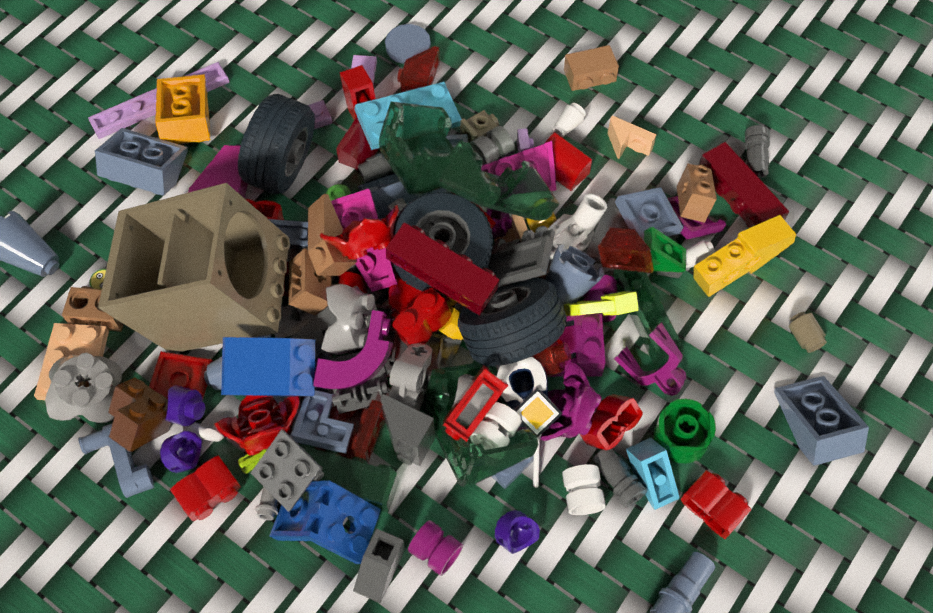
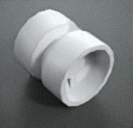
M495 402L483 418V421L480 422L472 433L470 439L483 452L499 457L510 442L509 437L514 436L522 420L513 409L505 404Z
M578 465L563 471L564 487L570 492L566 495L568 513L572 515H588L605 509L604 494L598 488L601 485V478L597 466Z

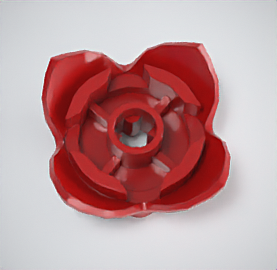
M398 205L394 206L393 210L385 218H364L362 221L353 220L343 230L342 234L333 237L321 233L319 234L320 238L335 246L342 253L343 257L347 256L349 260L368 255L366 249L372 247L373 250L384 249L394 237V223L399 212Z
M246 396L238 408V419L235 416L233 418L227 417L214 423V425L221 434L234 440L241 448L245 449L248 455H256L262 450L269 448L281 429L288 435L291 433L292 421L297 413L300 399L299 396L288 397L278 404L273 396Z

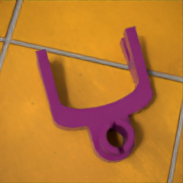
M661 322L649 336L669 355V359L664 365L652 371H643L627 346L616 355L614 360L640 385L646 386L655 382L665 394L674 396L684 386L686 373L683 369L677 367L682 360V353Z

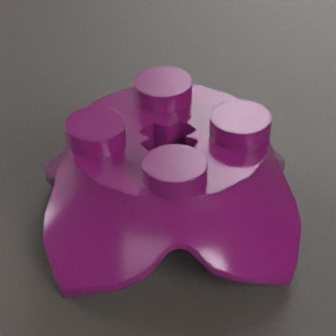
M573 362L569 363L564 375L563 384L565 389H554L547 394L548 398L563 414L541 434L540 440L548 441L557 437L572 438L578 434L586 435L591 428L592 422L590 419L600 404L601 395L596 393L589 385L583 370Z

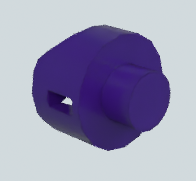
M177 385L168 390V409L165 419L167 422L181 426H190L196 420L202 418L205 413V404L202 402L201 394L197 390Z
M191 431L180 432L165 439L160 450L161 460L165 467L174 473H182L195 468L199 461L202 440Z
M513 510L507 512L497 521L495 539L498 544L511 554H514L538 541L540 529L538 524L521 511Z

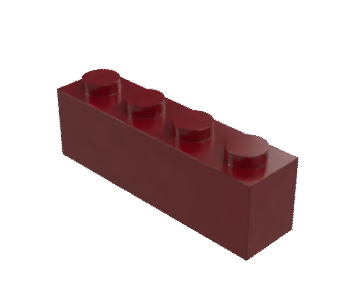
M726 142L702 154L699 165L711 169L716 193L723 197L730 205L732 211L744 220L748 229L779 215L786 220L790 211Z
M404 222L386 247L387 260L478 315H481L498 288L500 279L496 278L497 276L494 272L487 268L481 269L473 264L468 256L451 251L443 241L433 240L426 236L425 232L418 226L412 225L411 227Z

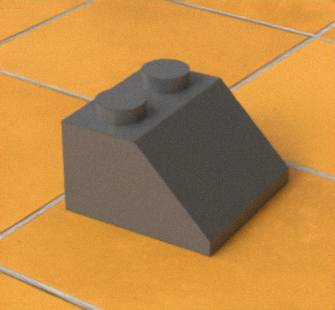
M383 394L381 397L383 415L395 455H397L401 462L407 465L414 463L420 466L435 440L434 418Z

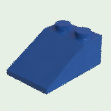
M223 337L221 395L314 396L315 340Z

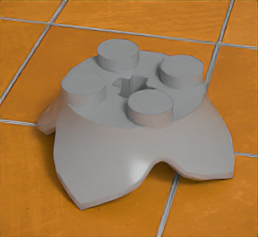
M337 284L327 287V304L329 310L337 317V321L326 330L321 349L335 355L353 354L356 350L363 349L366 344L372 310L377 311L373 294L363 293L358 286L352 288L348 285Z
M89 353L70 355L57 360L49 371L51 384L45 399L49 418L66 421L73 419L77 415H83L89 421L96 423L113 421L114 416L109 414L108 411L115 386L122 379L120 366L108 358L92 356ZM82 381L89 382V387L87 388L85 386H78Z

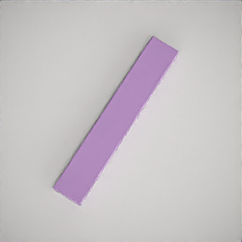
M219 62L186 75L205 74L207 92L229 83L228 77ZM157 88L88 117L98 139L156 115Z

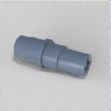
M693 552L668 586L660 590V597L651 608L650 613H691V606L715 570L714 563L705 555Z

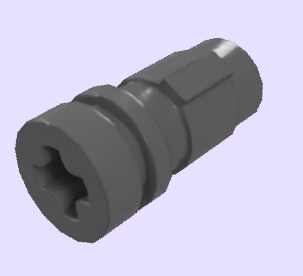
M762 125L751 126L745 130L747 166L758 178L768 175L769 166L768 148L770 146V131L766 126Z
M403 145L395 147L394 151L392 149L387 150V153L384 155L379 153L366 159V162L358 165V170L364 183L385 177L392 172L398 173L400 169L406 170L411 168L409 156Z
M612 449L601 450L594 456L593 462L599 468V472L614 488L613 493L615 496H619L618 500L625 508L638 502L647 493L644 485L638 482L637 476L629 472L630 467L620 455H616Z

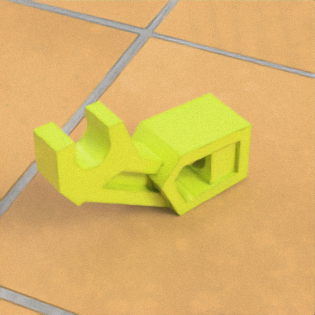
M632 291L603 295L601 300L579 301L575 304H563L564 312L569 316L594 313L620 315L638 311L636 292Z

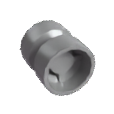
M497 126L488 131L486 137L484 135L479 136L469 143L470 152L479 166L497 161L499 157L501 159L508 157L515 152L514 142L507 130L502 126Z

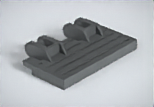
M540 226L535 233L532 230H527L524 232L521 241L517 239L506 243L501 238L495 240V244L492 245L491 258L487 269L494 272L497 276L496 278L500 279L498 287L546 275L555 236L553 229L548 230L547 227Z

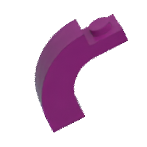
M372 310L366 344L362 351L354 358L340 362L318 358L313 386L327 389H349L362 385L377 375L386 364L393 347L392 342L383 341V337L388 336L390 329V319H387V314Z

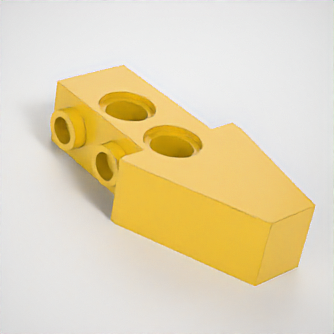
M781 215L738 233L737 239L694 265L693 278L706 295L710 297L748 272L752 274L794 243L796 233Z

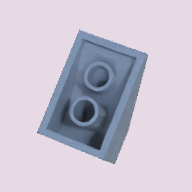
M824 376L774 388L775 396L798 447L813 466L865 451L869 430L868 425Z

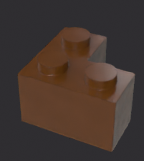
M135 377L115 386L108 411L109 414L114 416L109 438L131 452L169 432L171 422L165 420L168 399Z

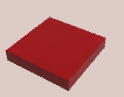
M160 351L149 387L168 399V390L175 385L197 390L201 394L203 401L207 388L204 372L207 371V365L212 363L213 360Z

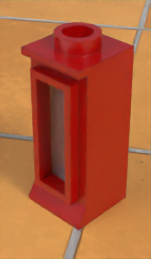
M483 366L444 418L443 425L447 427L445 432L457 441L462 438L467 442L497 399L508 387L507 382L504 379H499L486 366Z

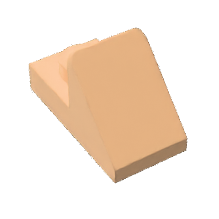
M613 115L610 118L608 136L618 159H620L626 147H630L636 152L650 155L653 150L656 134Z

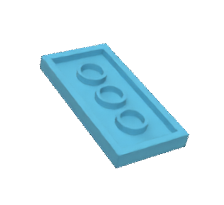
M444 82L356 104L354 109L371 150L460 126V120H462Z

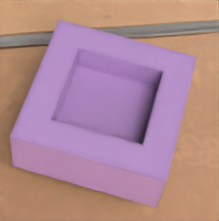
M323 100L308 105L315 114L314 129L332 123L331 116Z
M527 128L517 129L518 153L534 148L533 138L528 137Z

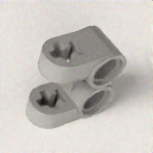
M415 343L408 346L400 358L396 359L390 373V385L393 386L389 392V397L418 411L425 402L428 393V383L424 382L426 370L431 364L432 349L428 345Z

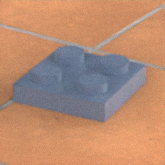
M661 187L621 195L615 201L636 243L644 242V230L650 227H654L667 237L680 234L683 230L681 222Z

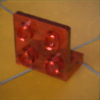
M372 400L369 408H361L341 414L338 413L337 405L334 406L333 404L329 419L354 424V431L347 453L315 447L316 451L368 465L384 420L381 402Z

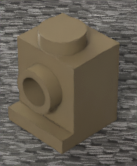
M483 110L467 120L465 118L460 120L461 135L467 134L469 144L479 136L484 135L486 137V133L499 126V122L494 114L488 115Z

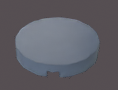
M399 25L393 28L385 39L386 52L397 63L404 64V62H410V64L420 62L424 60L430 51L431 42L429 34L418 25Z

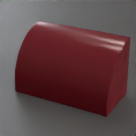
M358 117L355 118L336 148L339 163L358 170L359 164L366 162L367 158L376 155L380 149L371 150Z

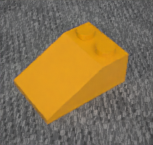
M205 74L157 79L155 123L161 140L175 144L210 140V119Z

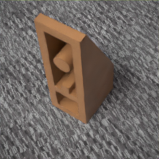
M323 194L308 208V254L317 276H340L357 261L356 259L349 260L347 256L343 257L342 253L335 246L320 238L319 234L321 233L336 237V235L343 232L328 194Z

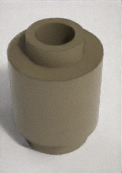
M800 312L790 319L792 323L788 326L801 348L806 349L808 353L820 349L827 343L824 338L826 334L812 313Z

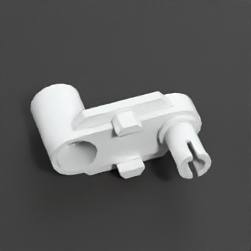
M586 194L573 215L563 214L548 228V230L553 229L555 231L546 274L559 245H564L563 249L573 246L583 252L589 247L591 238L594 235L593 230L607 209L605 200L600 196Z

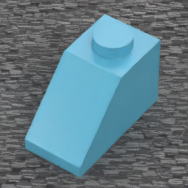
M649 438L626 449L633 474L639 479L638 482H641L647 489L645 495L654 510L680 499L665 448L652 438Z

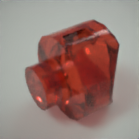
M555 341L551 346L532 357L543 365L547 377L564 372L565 361L571 360V352L566 342L558 344Z

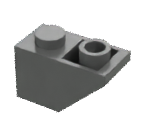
M379 529L375 530L363 555L353 592L381 603L405 552L404 540Z

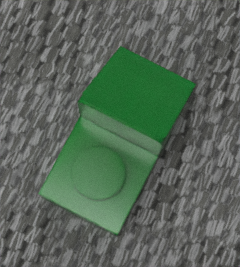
M654 227L644 230L643 252L645 253V270L681 273L686 271V248Z

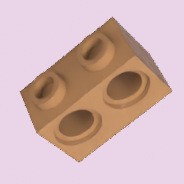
M82 286L81 288L70 287L62 313L68 324L106 326L110 331L121 332L124 325L98 308L102 290L89 286Z

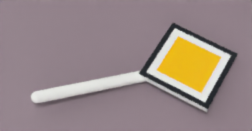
M538 387L514 409L520 416L521 423L534 435L533 486L535 488L539 486L540 435L563 414Z

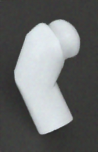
M196 422L190 426H183V431H191L203 440L218 442L224 438L214 423L212 428Z

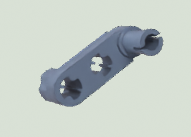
M112 424L103 426L101 431L78 438L79 445L84 454L105 446L110 447L118 481L126 498L154 488V479L148 465L144 464L135 468L131 452L109 438Z

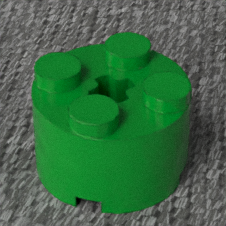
M677 399L661 412L654 428V441L667 450L669 460L682 464L691 463L701 459L715 436L716 424L710 411L707 412L698 401Z

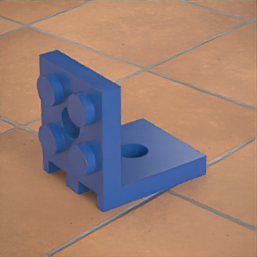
M312 481L290 512L281 505L269 536L278 541H312L355 564H361L381 509L331 481ZM346 517L350 520V529L347 533L343 527Z

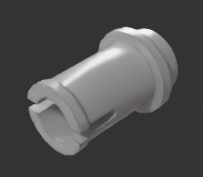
M264 486L260 504L256 506L255 510L258 518L273 520L274 516L278 514V509L276 508L278 501Z

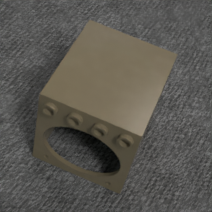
M227 183L118 211L98 308L170 353L223 344V337L254 338L278 333L290 238Z

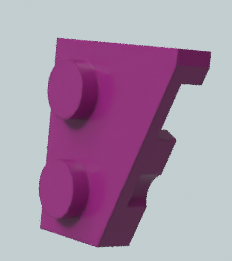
M678 196L667 198L683 226V230L680 233L686 239L723 231L726 225L723 220L720 219L718 222H713L707 218L704 223L681 217Z

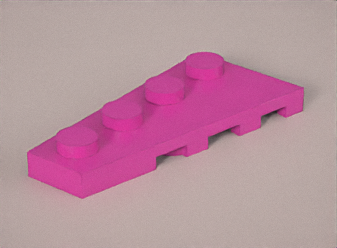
M552 141L456 174L457 190L462 187L472 199L556 191Z
M370 189L331 201L343 230L353 220L362 221L364 218L379 219ZM373 247L366 249L368 255L356 259L357 263L355 264L372 292L398 284L392 263L386 259V248L381 250H373Z

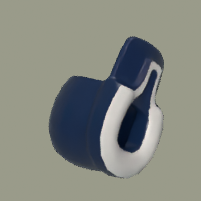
M534 357L501 365L496 377L504 379L508 384L501 397L511 409L514 410L537 387L548 397L546 371L542 363Z

